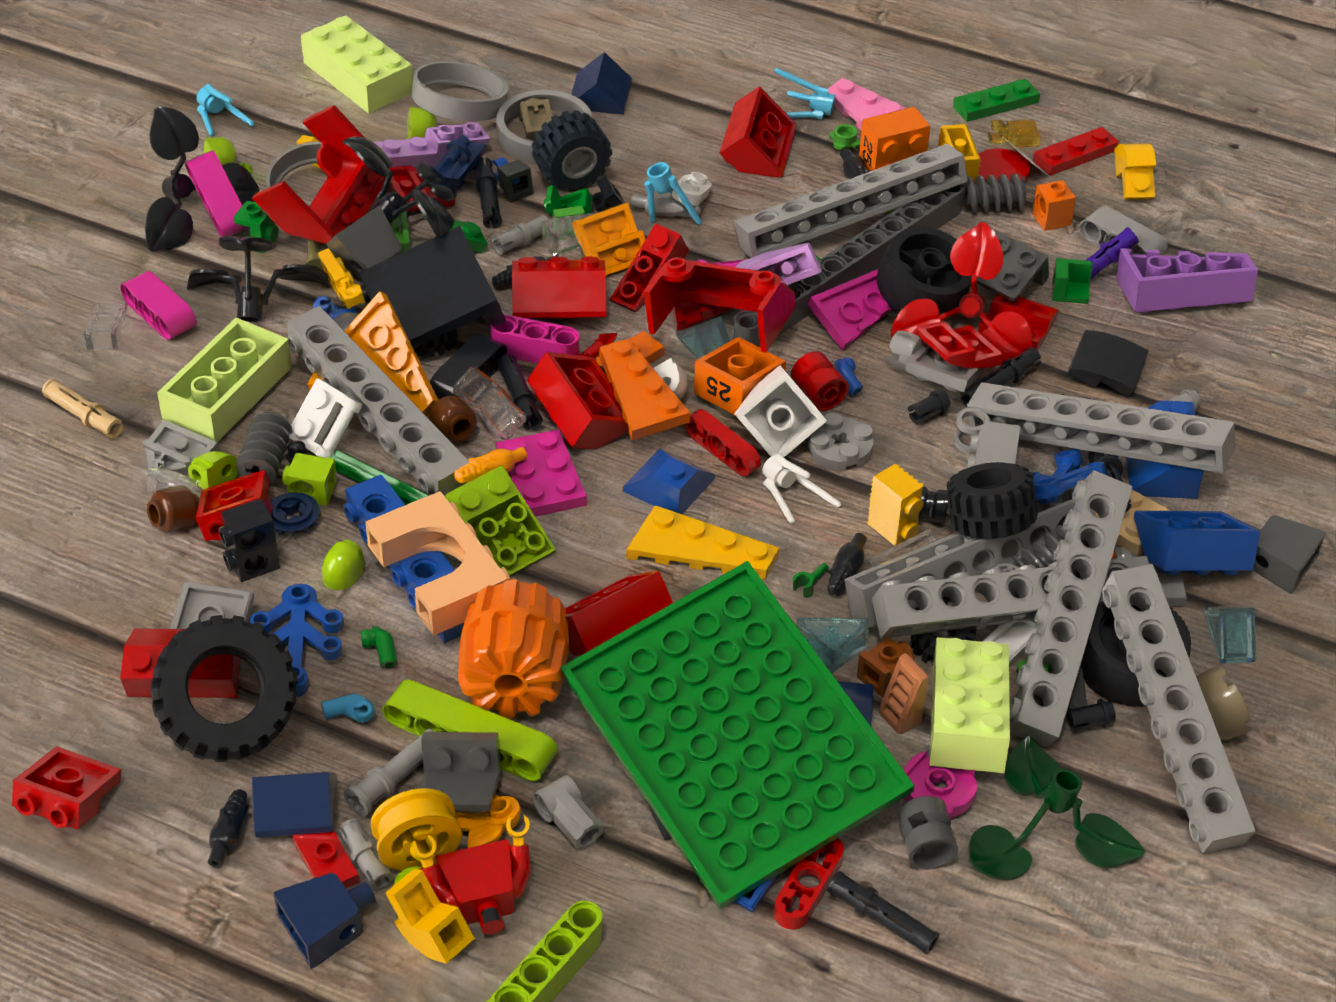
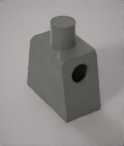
M377 206L336 234L326 244L360 279L359 272L396 256L402 250V246L380 206Z
M1276 515L1270 516L1262 529H1258L1260 536L1253 571L1292 594L1318 558L1326 532Z

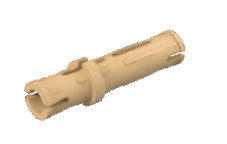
M50 379L44 384L42 388L43 396L79 417L83 425L88 428H96L111 439L118 437L122 432V420L107 413L101 404L88 401L56 379Z

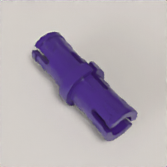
M1126 227L1125 230L1108 243L1103 242L1099 245L1100 249L1085 260L1092 262L1090 280L1111 263L1116 264L1119 261L1120 248L1130 249L1139 243V239L1129 227Z

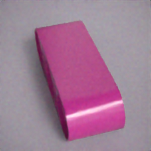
M211 150L186 161L185 167L220 237L232 236L248 229L249 227L234 223V215L242 207V204L215 152Z
M146 271L120 285L121 294L129 307L166 340H171L196 327L197 320L191 307L151 271Z
M504 315L506 322L495 326L493 321L490 323L491 339L507 346L508 358L512 354L517 360L538 364L546 352L570 355L580 354L579 333L572 327L511 315Z

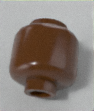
M446 396L439 399L432 406L429 413V420L453 444L462 443L469 439L477 426V417L474 410L459 397Z
M183 485L157 490L152 495L151 501L147 504L148 518L154 527H158L165 533L190 528L196 523L195 518L200 499Z

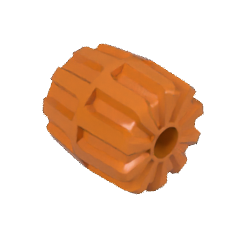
M505 579L504 583L495 586L488 585L478 592L476 602H472L469 605L459 644L458 681L462 693L471 696V703L487 711L495 709L498 715L512 720L517 712H525L530 717L540 714L542 704L545 701L554 703L560 693L563 680L561 667L566 664L569 652L566 609L559 597L554 598L547 592L545 586L537 582L531 584L520 582L518 579Z

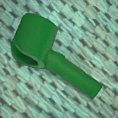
M822 563L810 574L807 572L795 574L793 577V591H796L798 587L803 585L805 586L803 596L806 598L811 597L814 593L813 584L829 569L828 565Z

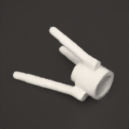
M773 455L765 462L762 472L767 479L763 482V485L771 491L790 524H794L795 519L777 487L788 488L795 480L835 507L839 508L841 506L840 501L806 479L810 477L809 472L786 460L782 455Z

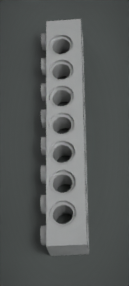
M947 143L735 220L734 224L739 248L750 258L765 252L787 248L968 182L964 154Z
M320 306L287 321L288 336L286 338L289 339L290 350L294 354L297 353L305 361L310 372L316 373L323 381L363 404L359 413H355L360 419L363 428L367 432H372L377 437L380 445L386 452L393 454L403 471L409 472L417 480L423 492L432 495L441 491L445 496L447 493L464 485L455 480L454 473L460 467L468 464L469 460Z
M981 382L967 404V408H977L986 412L991 422L1021 426L1019 439L1219 473L1224 472L1236 448L1234 422L983 382ZM968 416L969 426L977 427L984 423L979 417Z
M1095 470L1085 480L1080 479L1073 491L1072 499L1076 500L1074 509H1071L1065 518L1063 529L1067 530L1064 540L1059 542L1055 550L1054 559L1058 561L1056 569L1050 572L1046 580L1044 590L1048 591L1046 601L1040 604L1036 612L1035 621L1039 623L1036 633H1032L1027 642L1025 653L1029 654L1026 665H1022L1015 681V685L1020 686L1017 697H1013L1010 701V733L1023 739L1031 736L1038 745L1045 748L1059 738L1133 487ZM1090 509L1096 511L1099 515V518L1094 516L1091 513ZM1081 539L1087 541L1090 545V548L1086 547L1082 543ZM1071 569L1076 570L1082 579L1075 577ZM1062 600L1067 601L1071 605L1072 610L1067 609L1063 605ZM1052 631L1059 633L1063 642L1058 641ZM1043 662L1052 667L1054 674H1050L1044 669ZM1033 694L1043 700L1044 707L1034 701Z
M1075 486L1066 489L1064 493L1059 495L1060 499L1056 502L1040 504L1039 500H1036L1037 520L1031 524V527L1021 531V533L997 539L970 538V536H963L957 532L844 579L851 617L869 628L878 627L871 598L881 585L888 581L901 580L903 584L913 583L917 579L926 576H935L936 580L948 579L949 576L960 572H968L970 576L982 575L983 572L993 569L999 564L1015 565L1012 555L1022 561L1021 550L1023 548H1027L1034 553L1032 546L1034 541H1039L1045 545L1044 535L1047 533L1057 538L1056 527L1063 526L1068 512L1074 509L1076 500L1072 499V494ZM1090 509L1091 513L1096 516L1095 511ZM907 600L912 609L915 610L919 607L916 602Z
M1126 553L1114 557L1110 562L1104 586L1112 571L1149 565L1147 556L1133 557V554ZM1057 562L1044 568H1036L1035 565H1024L1016 568L1015 571L1003 572L1002 569L995 568L983 572L982 575L970 576L968 572H960L949 576L948 579L936 580L935 576H926L917 579L913 583L903 584L901 580L885 582L871 598L880 639L1035 620L1040 604L1046 601L1048 595L1042 588V585H1045L1052 570L1055 571ZM1071 569L1075 577L1082 579L1076 570ZM1009 588L1015 590L1019 594L1020 599L1013 597L1009 592ZM975 592L981 593L986 598L987 603L980 601L976 597ZM1102 592L1098 605L1104 601ZM941 596L948 597L953 602L954 607L946 605ZM907 600L916 602L920 607V611L912 609ZM1062 600L1063 605L1067 609L1072 610L1071 605L1067 601Z
M1153 564L1112 571L1102 590L1105 605L1112 610L1115 618L1114 628L1116 635L1120 640H1123L1127 651V665L1131 672H1135L1139 683L1140 700L1143 705H1147L1151 715L1153 735L1156 739H1160L1164 750L1163 759L1165 767L1169 773L1173 774L1176 782L1177 800L1181 807H1185L1189 817L1190 835L1194 842H1198L1202 854L1243 846L1256 831ZM1131 605L1139 607L1142 612L1135 610ZM1143 637L1151 639L1154 644L1148 643ZM1155 669L1161 670L1167 677L1159 675ZM1167 702L1175 704L1179 710L1171 708ZM1180 736L1187 737L1192 744L1184 742ZM1193 769L1203 773L1205 779L1198 777L1193 772ZM1206 804L1213 805L1219 814L1211 812Z

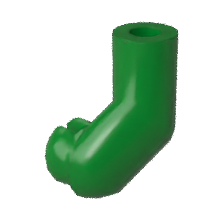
M372 626V629H363L360 632L362 647L367 649L375 646V649H377L381 668H392L398 664L393 637L388 631L379 626Z

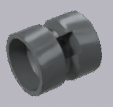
M923 796L912 799L904 804L899 810L898 817L911 864L917 868L927 870L936 869L952 862L958 854V846L954 831L951 828V820L945 802L938 797Z

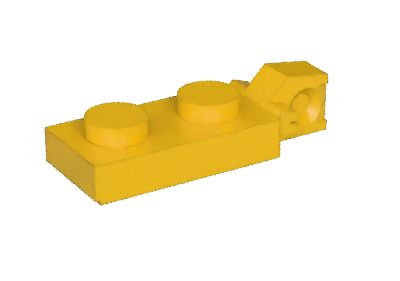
M329 248L320 251L318 256L322 268L327 273L330 285L343 306L350 309L352 306L365 303L360 285L354 283L349 271L346 272L341 258L335 259Z

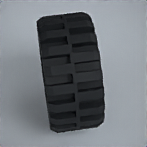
M222 615L211 616L210 620L201 622L199 619L190 623L187 629L178 631L171 638L169 644L163 648L158 657L151 682L154 716L157 717L163 733L175 742L174 745L182 751L185 749L194 754L193 757L202 760L204 758L213 759L215 762H226L232 759H237L238 761L248 758L249 755L255 752H260L276 739L286 726L296 704L297 672L293 671L291 664L293 659L289 651H284L280 645L282 641L275 633L271 636L264 630V625L256 621L254 624L244 621L245 617L233 615V618H223ZM220 654L233 655L246 661L255 671L260 687L259 698L254 709L243 719L227 724L211 722L202 717L192 706L188 694L189 678L196 666L203 660Z

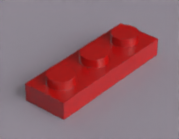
M1099 127L1034 151L1032 161L1049 176L1113 153L1120 141L1106 129Z

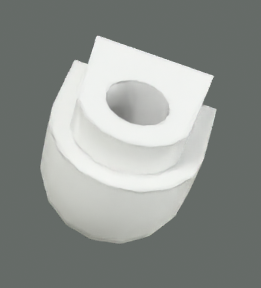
M672 358L653 368L678 399L681 400L688 389L685 371Z

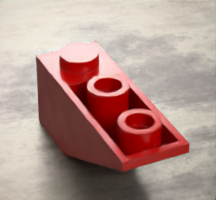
M655 223L610 297V301L637 312L645 304V289L660 268L672 258L679 257L685 259L689 249L682 235Z

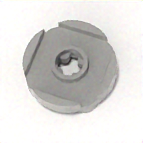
M831 412L826 414L824 417L827 421L808 437L807 447L808 451L812 452V459L818 465L834 471H846V466L855 464L856 468L865 465L870 460L873 451L872 427L855 419L842 417L839 413ZM835 442H844L840 446L835 444Z

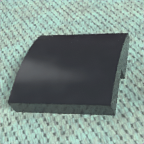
M1085 330L1068 373L1092 388H1095L1101 381L1124 396L1129 397L1135 389L1148 350L1112 334Z

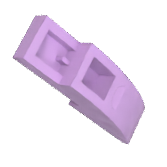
M468 122L462 125L429 127L426 129L425 138L387 139L374 143L386 153L393 164L392 167L411 165L416 169L420 162L428 163L435 168L447 153L446 145L453 139L457 140L460 135L466 136L472 142L486 145L490 143L491 138L479 123Z

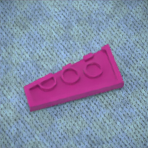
M878 269L812 296L807 304L842 351L893 309L886 303V300L880 294V290H878L876 280Z

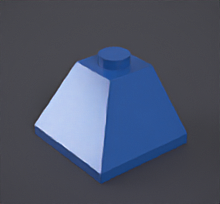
M659 448L623 486V492L652 506L656 505L683 514L715 479V474Z

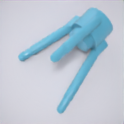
M779 68L774 70L776 74L814 91L812 96L793 91L787 92V95L790 97L809 101V109L814 110L807 112H785L790 118H816L822 120L823 115L831 116L836 94L828 93L829 89L814 85Z
M209 83L198 91L197 101L200 105L197 111L201 114L210 136L214 135L208 113H219L223 108L229 110L248 125L254 126V121L230 104L233 100L229 96L218 91Z
M659 162L650 166L647 170L649 180L644 183L647 191L650 222H655L654 191H657L659 194L669 192L672 196L674 189L696 224L701 225V219L679 186L676 176L672 175L669 165L665 162Z

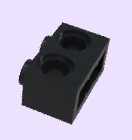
M261 498L221 512L223 527L219 528V535L225 548L227 547V551L222 553L227 569L229 571L234 570L240 582L280 569L274 521Z

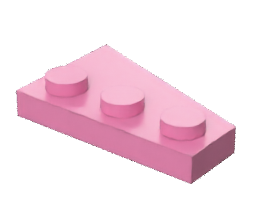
M841 78L828 88V93L836 94L834 107L844 116L852 117L856 121V127L862 130V120L865 118L906 109V107L899 105L897 102L884 98L844 78Z

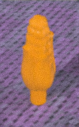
M524 447L512 451L500 448L480 457L469 458L468 464L455 471V480L461 484L468 483L503 465L508 473L514 468L515 463L527 459V452Z

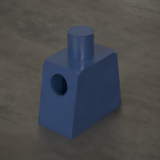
M333 873L273 892L277 916L310 969L315 968L358 938L363 932L360 910L376 903L374 893L366 881L346 890L337 874Z

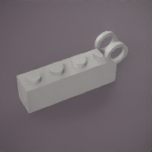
M965 408L957 414L956 425L959 429L954 434V446L964 453H976V456L969 455L967 468L992 462L1016 463L1021 426L991 422L987 413L977 408ZM966 416H976L984 423L980 426L972 427L966 425L962 419ZM963 435H972L971 446L963 444L959 438Z

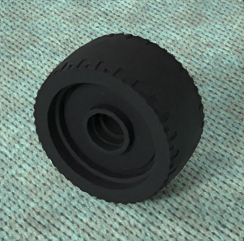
M926 226L910 227L898 233L888 245L877 272L878 290H880V294L886 300V303L898 313L910 302L923 298L931 299L937 303L939 315L959 307L961 298L968 293L971 287L972 275H960L951 263V249L957 239L942 230Z
M1103 601L1097 606L1081 660L1084 679H1086V682L1096 693H1099L1107 700L1132 707L1147 706L1143 705L1140 700L1139 683L1135 672H1131L1127 665V651L1123 640H1120L1116 635L1114 628L1115 618L1112 610ZM1131 605L1135 610L1142 612L1139 607ZM1170 607L1188 657H1190V632L1182 617ZM1143 637L1148 643L1154 644L1151 639ZM1155 669L1159 675L1167 677L1164 672Z

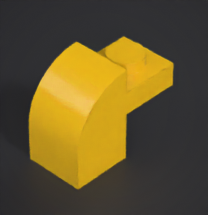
M1150 143L1119 144L1114 149L1116 177H1122L1123 200L1153 199L1155 197L1153 168L1156 166L1153 146Z
M413 869L385 892L399 917L394 922L404 938L426 957L447 964L475 939L459 908L439 902L422 870Z

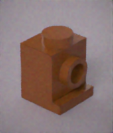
M886 638L870 651L866 652L864 650L859 654L857 678L864 684H872L873 691L883 698L899 657L906 653L914 660L915 657L913 656L912 649L904 641L896 643L891 638Z

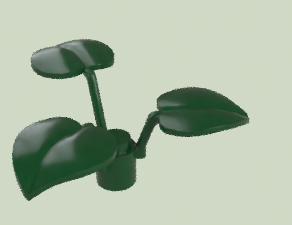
M1031 736L1023 739L1010 753L1006 761L1004 777L1009 787L1016 793L1023 796L1036 793L1038 798H1044L1042 806L1016 840L1007 829L995 825H986L973 833L968 847L969 862L982 874L998 880L1019 878L1029 870L1032 863L1031 854L1021 845L1027 840L1049 809L1054 813L1060 814L1072 808L1074 828L1080 832L1075 839V846L1088 862L1103 868H1115L1137 860L1145 853L1141 844L1126 829L1105 815L1089 813L1081 822L1080 807L1083 801L1077 798L1082 788L1080 776L1070 769H1062L1050 755L1037 745Z

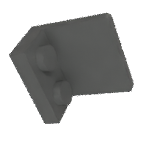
M996 231L995 233L1003 250L1002 268L998 275L991 280L978 277L977 284L1015 302L1030 282L1033 281L1043 286L1048 280V255Z
M424 732L421 738L424 775L419 789L428 788L444 792L451 798L455 811H465L470 814L490 811L501 774L498 732Z

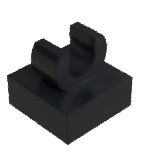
M606 175L597 181L601 192L592 195V202L596 206L594 208L598 213L625 203L619 190Z

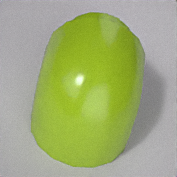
M410 107L407 119V139L412 137L425 138L427 128L437 127V118L434 114L422 108Z
M224 137L205 138L203 154L213 150L221 165L236 162V151L231 141Z
M221 451L204 453L194 458L192 464L189 465V477L195 485L202 489L234 480L238 475L236 467L237 458Z
M346 539L342 542H336L331 547L322 564V581L326 587L336 591L350 588L364 573L363 568L365 567L363 552L360 546L352 540Z

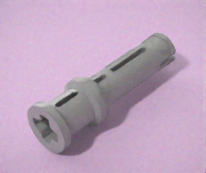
M427 729L425 732H433V730ZM423 734L393 757L387 764L370 769L367 772V777L358 785L349 786L344 790V798L356 814L365 817L371 813L373 805L382 798H389L393 795L398 782L423 763L421 744Z

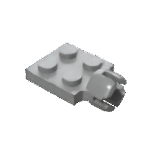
M897 331L889 343L892 354L890 357L886 356V362L891 367L912 374L918 380L932 381L944 385L946 389L954 392H965L985 370V368H964L946 362L926 342H922L918 335L906 331Z

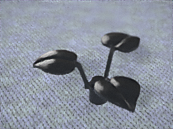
M167 107L154 108L149 134L150 144L156 155L162 159L175 160L179 156L180 159L174 170L170 171L171 176L165 178L162 183V191L166 197L155 200L148 209L145 222V236L149 251L179 247L190 239L193 232L192 217L188 211L180 209L182 202L179 198L188 197L192 191H196V188L191 178L185 174H179V171L186 161L185 152L194 151L198 147L199 134L190 118L180 111ZM223 164L222 167L242 206L246 201L254 202L252 197L260 191L250 172L240 164Z
M350 137L342 142V144L351 147L373 172L386 177L381 191L376 195L380 200L371 210L380 206L389 224L401 213L417 204L437 239L453 227L454 220L446 208L435 198H429L421 192L422 189L429 186L433 193L442 200L452 201L457 196L454 188L446 183L442 174L433 166L425 162H420L416 166L417 173L424 181L403 198L395 191L386 193L393 176V172L390 170L393 164L376 143L363 137Z
M221 236L219 238V245L229 251L245 252V286L242 287V292L239 287L242 277L229 274L224 270H192L189 273L187 282L188 290L212 283L233 284L236 295L235 304H238L237 318L247 322L262 321L263 305H268L269 296L277 278L316 282L328 288L330 284L327 273L319 267L303 264L284 265L282 269L274 270L264 295L261 294L260 288L251 286V251L272 250L273 244L267 239L249 236L243 238L238 236Z

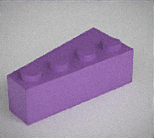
M1120 248L1116 280L1134 312L1148 313L1153 310H1178L1184 307H1208L1216 304H1238L1240 302L1253 301L1258 269L1246 253L1207 252L1205 257H1199L1196 254L1190 253V251H1178L1177 256L1159 255V250H1146V255L1131 254V249Z

